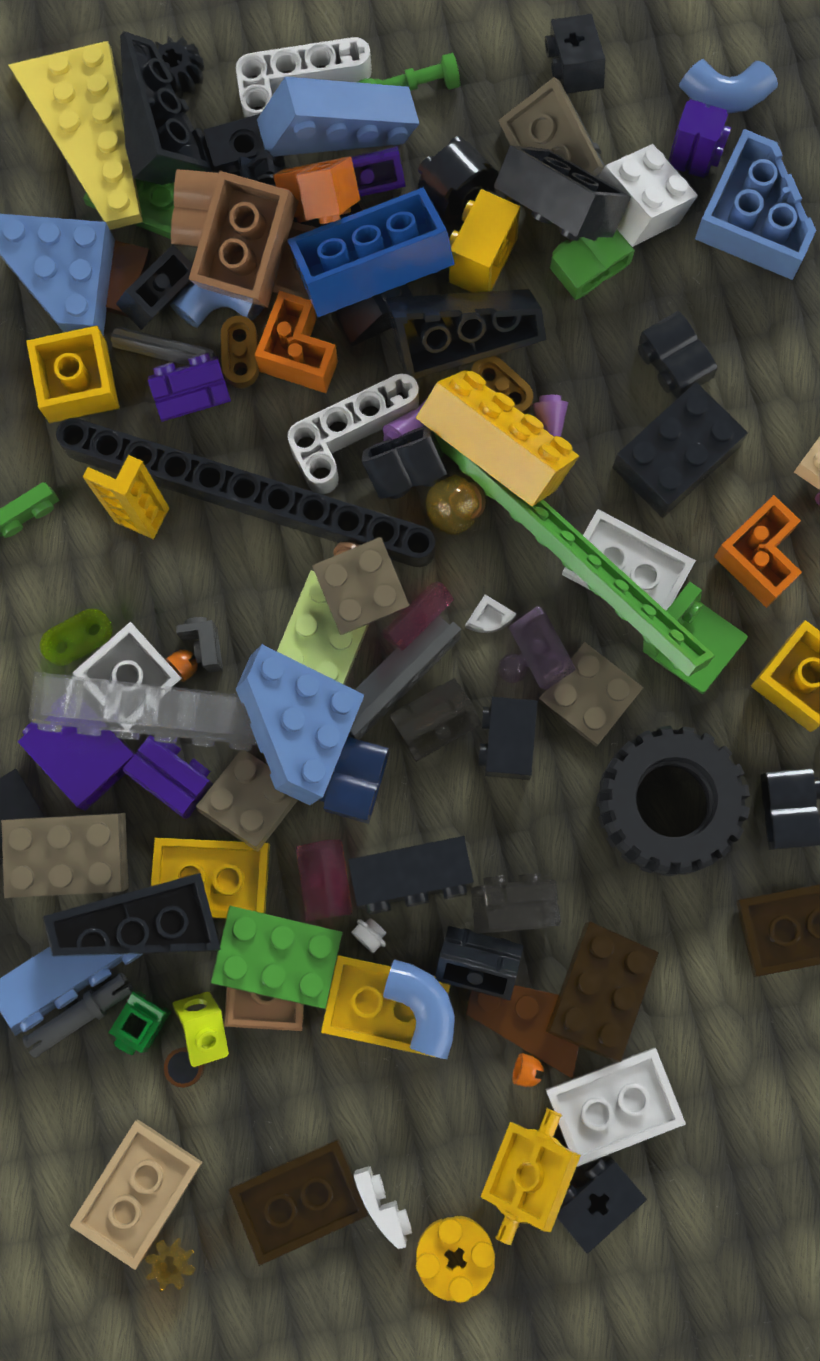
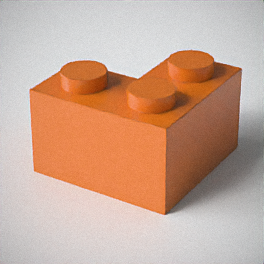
M351 156L286 168L273 175L276 187L289 190L299 201L294 216L297 222H306L317 218L319 219V224L338 221L341 219L340 215L351 212L350 207L360 201Z
M279 290L255 352V359L261 373L327 393L338 364L336 345L310 337L317 320L316 312L310 300Z
M773 495L720 546L714 558L767 608L802 573L777 548L792 533L801 520Z

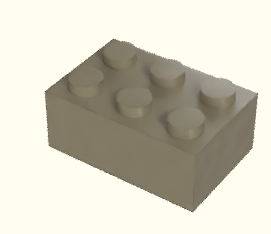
M126 813L1 820L4 898L122 892L129 889Z

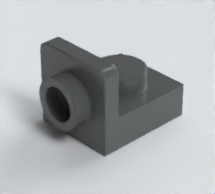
M193 617L186 619L185 624L176 626V634L181 640L199 638V641L194 642V653L197 663H202L208 673L223 671L218 628L212 620L207 621L205 617Z

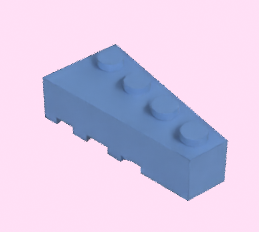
M286 76L257 119L264 148L270 151V155L273 157L400 145L408 140L409 136L420 124L409 87Z
M48 947L0 978V1013L15 1036L22 1031L26 1032L44 1019L43 1016L53 1009H61L78 997L77 993L89 984L91 987H94L107 979L112 974L110 970L122 961L127 965L143 954L52 957L51 949Z

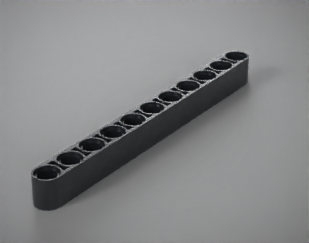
M78 418L65 419L57 427V441L66 454L76 461L119 474L128 455L136 459L144 455H150L152 458L145 466L156 486L337 543L355 542L362 545L374 540V536L378 531L383 529L389 530L394 536L391 540L383 543L391 560L413 567H424L434 558V535L424 526ZM83 435L81 442L69 445V441L73 436ZM117 445V449L113 454L108 456L102 455L107 446ZM174 467H186L185 472L181 476H169ZM216 476L220 478L219 483L215 487L207 488L203 486L205 480L209 477ZM244 487L255 489L253 495L249 498L237 497L238 492ZM282 497L289 500L288 505L283 509L279 510L271 507V504L277 498ZM313 508H319L324 511V514L318 520H309L305 515ZM346 519H354L359 523L357 528L352 531H344L340 528L341 523ZM417 540L424 541L429 546L423 553H414L408 547Z

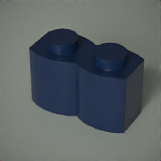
M347 737L335 766L332 779L328 783L323 798L319 799V801L325 802L323 807L325 812L369 824L390 753L389 748Z

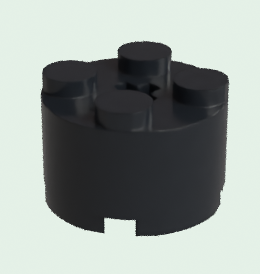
M461 136L454 137L435 156L426 157L418 168V172L421 174L418 189L424 187L438 215L448 225H451L453 221L457 226L463 225V211L469 200L475 201L481 189L487 192L491 190L494 194L497 190L494 188V184L499 172Z

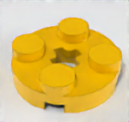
M464 1216L447 1217L430 1224L421 1235L416 1251V1269L422 1283L432 1294L447 1301L463 1303L471 1297L478 1295L489 1284L495 1269V1251L488 1233L479 1223ZM459 1247L464 1251L462 1258L466 1263L463 1267L455 1266L452 1269L447 1266L449 1259L445 1256V1253L448 1249L455 1252Z

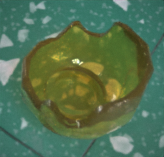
M454 474L430 488L426 498V512L437 529L449 535H458L465 532L475 523L474 520H471V516L479 508V500L474 488L465 478Z

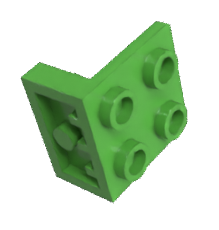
M689 582L666 611L708 648L715 657L707 667L688 677L683 672L674 668L670 660L663 653L645 640L643 641V652L696 691L704 694L747 641V635L700 602L702 590Z

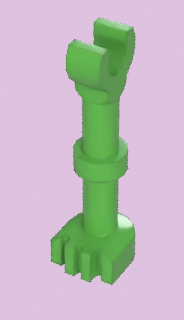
M453 52L442 55L440 64L416 71L413 68L404 70L405 74L385 80L366 78L357 82L409 87L410 91L418 89L420 84L443 78L449 90L460 87L459 71Z

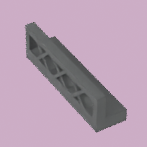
M434 610L355 689L364 694L349 735L354 739L360 740L461 639V628L454 622L449 625Z

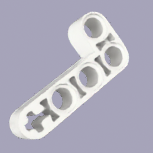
M352 37L243 55L236 63V74L244 118L262 113L285 76L345 82H358L362 79L370 78L371 55L368 43L361 38ZM321 65H325V66H326V67H323V68H317L318 66H321ZM251 76H258L256 78L249 79V77ZM258 106H259V107H263L262 109H259V110H253L255 107H258Z
M408 374L394 375L291 426L288 431V441L292 455L307 485L313 492L327 494L333 491L338 484L339 476L332 453L382 430L384 425L418 408L419 389L413 377ZM402 392V394H403L404 396H409V397L406 398V399H403V397H402L401 395H397V394ZM385 399H387V405H390L389 408H386ZM369 406L379 409V412L374 416H366L361 413L364 408ZM335 422H343L347 425L340 432H333L329 429ZM310 437L315 440L309 447L302 448L297 446L301 438ZM318 468H327L331 471L323 479H317L312 476L313 472Z

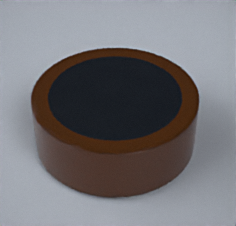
M187 1047L172 1051L164 1063V1073L167 1080L174 1086L182 1088L197 1083L201 1079L205 1068L204 1064L197 1067L191 1066Z

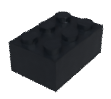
M510 145L494 184V188L505 194V200L515 203L520 207L526 206L532 210L531 216L543 223L551 224L552 222L560 227V234L576 241L580 237L597 241L598 237L613 238L631 199V196L553 151L543 148Z
M695 382L617 453L612 468L664 518L740 448L748 432Z
M464 836L348 859L357 907L367 909L369 915L391 911V903L405 901L407 907L429 903L428 896L443 893L444 900L467 895V888L472 887L474 884Z

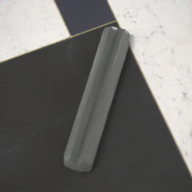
M122 327L114 328L111 336L114 348L183 365H189L188 358L201 353L209 352L210 358L215 357L212 349Z

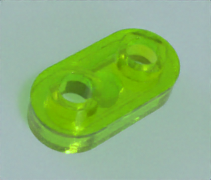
M90 608L83 610L44 633L40 641L41 653L48 661L55 665L63 666L70 664L104 645L112 635V623L98 609ZM92 625H100V630L96 635H89V628ZM67 642L66 651L57 653L56 648L58 644Z

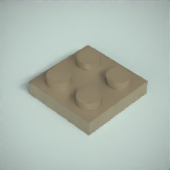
M381 537L312 565L340 635L410 607Z
M584 642L540 696L538 702L597 747L644 687Z
M242 748L199 801L196 808L202 815L258 852L298 800L276 790L269 775L271 774L269 766Z

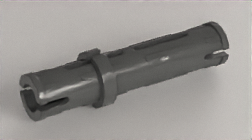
M121 972L96 991L90 989L83 994L82 1000L29 1035H25L22 1040L26 1049L41 1040L29 1051L30 1055L38 1058L40 1054L94 1018L100 1020L106 1016V1010L134 992L131 983L116 991L117 988L125 984V981L128 980L127 977Z

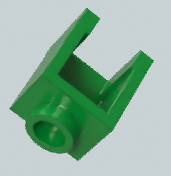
M140 991L131 993L128 1002L108 1032L116 1037L113 1044L129 1055H134L136 1050L140 1053L147 1052L172 1012L166 1007L159 1008L145 999L146 995ZM132 1014L148 1022L138 1039L123 1030Z

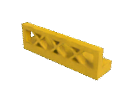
M128 455L116 479L87 467L83 479L113 521L154 540L169 510V506L143 461Z

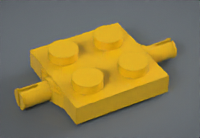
M546 1108L539 1130L527 1129L516 1123H509L480 1196L496 1205L499 1211L505 1215L496 1239L507 1245H512L519 1223H529L542 1231L551 1233L581 1156L562 1146L553 1137L562 1114Z

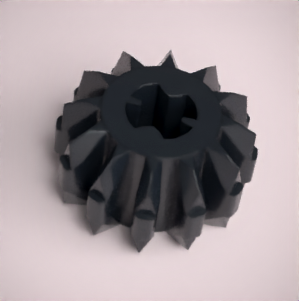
M168 35L166 44L162 45L155 41V46L173 77L170 82L173 91L177 97L182 99L183 92L188 91L194 94L195 84H203L202 72L205 66L195 44L188 45L183 36L177 42H173V39Z

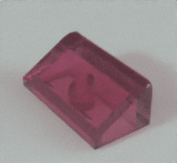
M432 582L409 604L410 607L404 609L380 634L403 651L454 598L444 584Z
M340 839L322 840L296 846L306 922L351 915L352 906L342 841Z

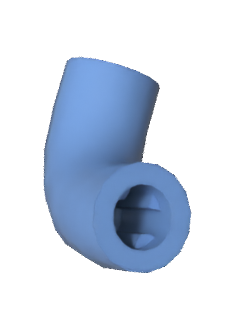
M704 59L695 63L679 84V87L692 100L705 103L707 108L712 105L725 109L727 114L747 111L762 102L778 86L774 72L764 62L755 61L741 74L728 77L718 73Z
M193 282L184 287L170 303L172 309L195 328H198L213 310L221 307L231 308L250 320L255 319L265 308L202 289Z
M394 959L385 985L383 998L400 1002L408 1006L414 1013L416 1024L410 1044L411 1049L434 1057L448 1059L453 1042L455 1015L448 993L433 975L412 964Z

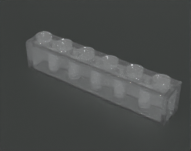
M34 672L28 718L32 723H38L37 729L61 732L62 726L78 727L77 733L91 736H100L101 730L116 731V737L138 740L140 734L155 735V741L163 743H177L178 737L190 738L193 745L214 747L215 741L229 742V748L245 751H250L252 745H258L250 727L251 720L244 703L241 704L238 694Z

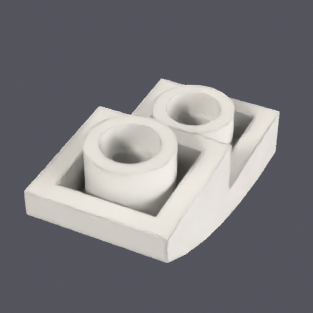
M371 1166L355 1170L353 1176L371 1218L393 1245L398 1249L406 1247V1235L412 1233L406 1209L399 1211L396 1201L381 1205L380 1199L386 1198L380 1174L373 1176Z

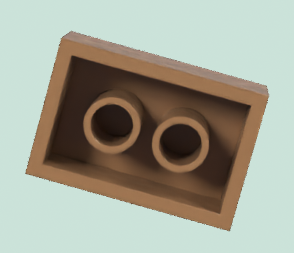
M219 171L189 280L202 289L268 308L299 201L287 189Z

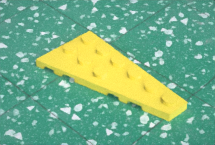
M105 41L9 64L13 75L72 168L103 222L107 223L110 230L143 222L136 181L133 178L125 148L124 115L109 42Z

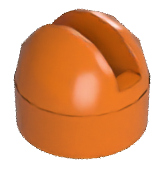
M186 649L176 651L165 659L182 678L180 679L182 682L192 677L198 667L196 659L189 660L193 653Z
M520 1053L513 1069V1084L533 1087L540 1083L542 1079L535 1077L536 1071L544 1072L543 1065L539 1059Z

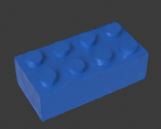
M424 187L287 239L297 271L318 317L455 265L447 229Z

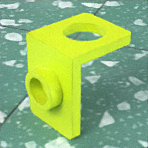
M210 992L200 993L173 1002L174 1010L183 1024L191 1066L197 1067L227 1057L229 1053L222 1012ZM195 1004L206 1005L203 1009L198 1011L186 1010L188 1007Z

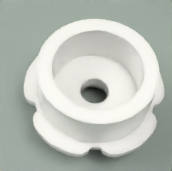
M369 918L366 922L361 919L357 920L358 925L351 933L365 948L374 953L380 946H386L385 941L382 939L386 932L373 919Z

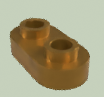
M233 316L227 319L221 328L222 371L226 381L236 388L251 386L259 375L255 359V352L258 347V334L254 323L245 316ZM239 334L246 336L245 340L237 342L234 339ZM239 368L247 369L244 375L235 374Z
M491 356L474 362L471 369L472 372L479 374L481 377L487 373L494 375L495 379L493 381H486L485 385L495 393L505 394L509 398H519L521 403L514 405V407L523 414L529 412L533 402V391L530 385L497 356Z

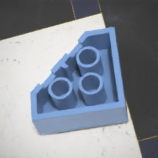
M744 129L702 217L695 240L793 280L816 229L811 217L807 218L801 204L802 197L791 174L788 175L781 158L783 155L778 143Z
M0 214V256L63 333L98 325L102 335H104L106 303L115 239L107 223Z
M261 644L249 657L236 691L241 704L244 703L251 720L250 727L261 753H264L271 774L269 775L274 788L307 805H311L324 796L364 694Z

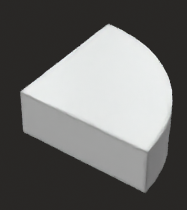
M485 594L465 624V627L480 633L495 632L510 624L516 617V613Z

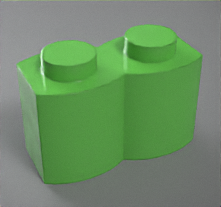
M616 230L613 238L598 237L597 241L581 237L578 241L570 242L566 240L554 249L550 269L571 296L577 300L591 292L603 281L613 277L627 267L632 261L635 250L618 230Z

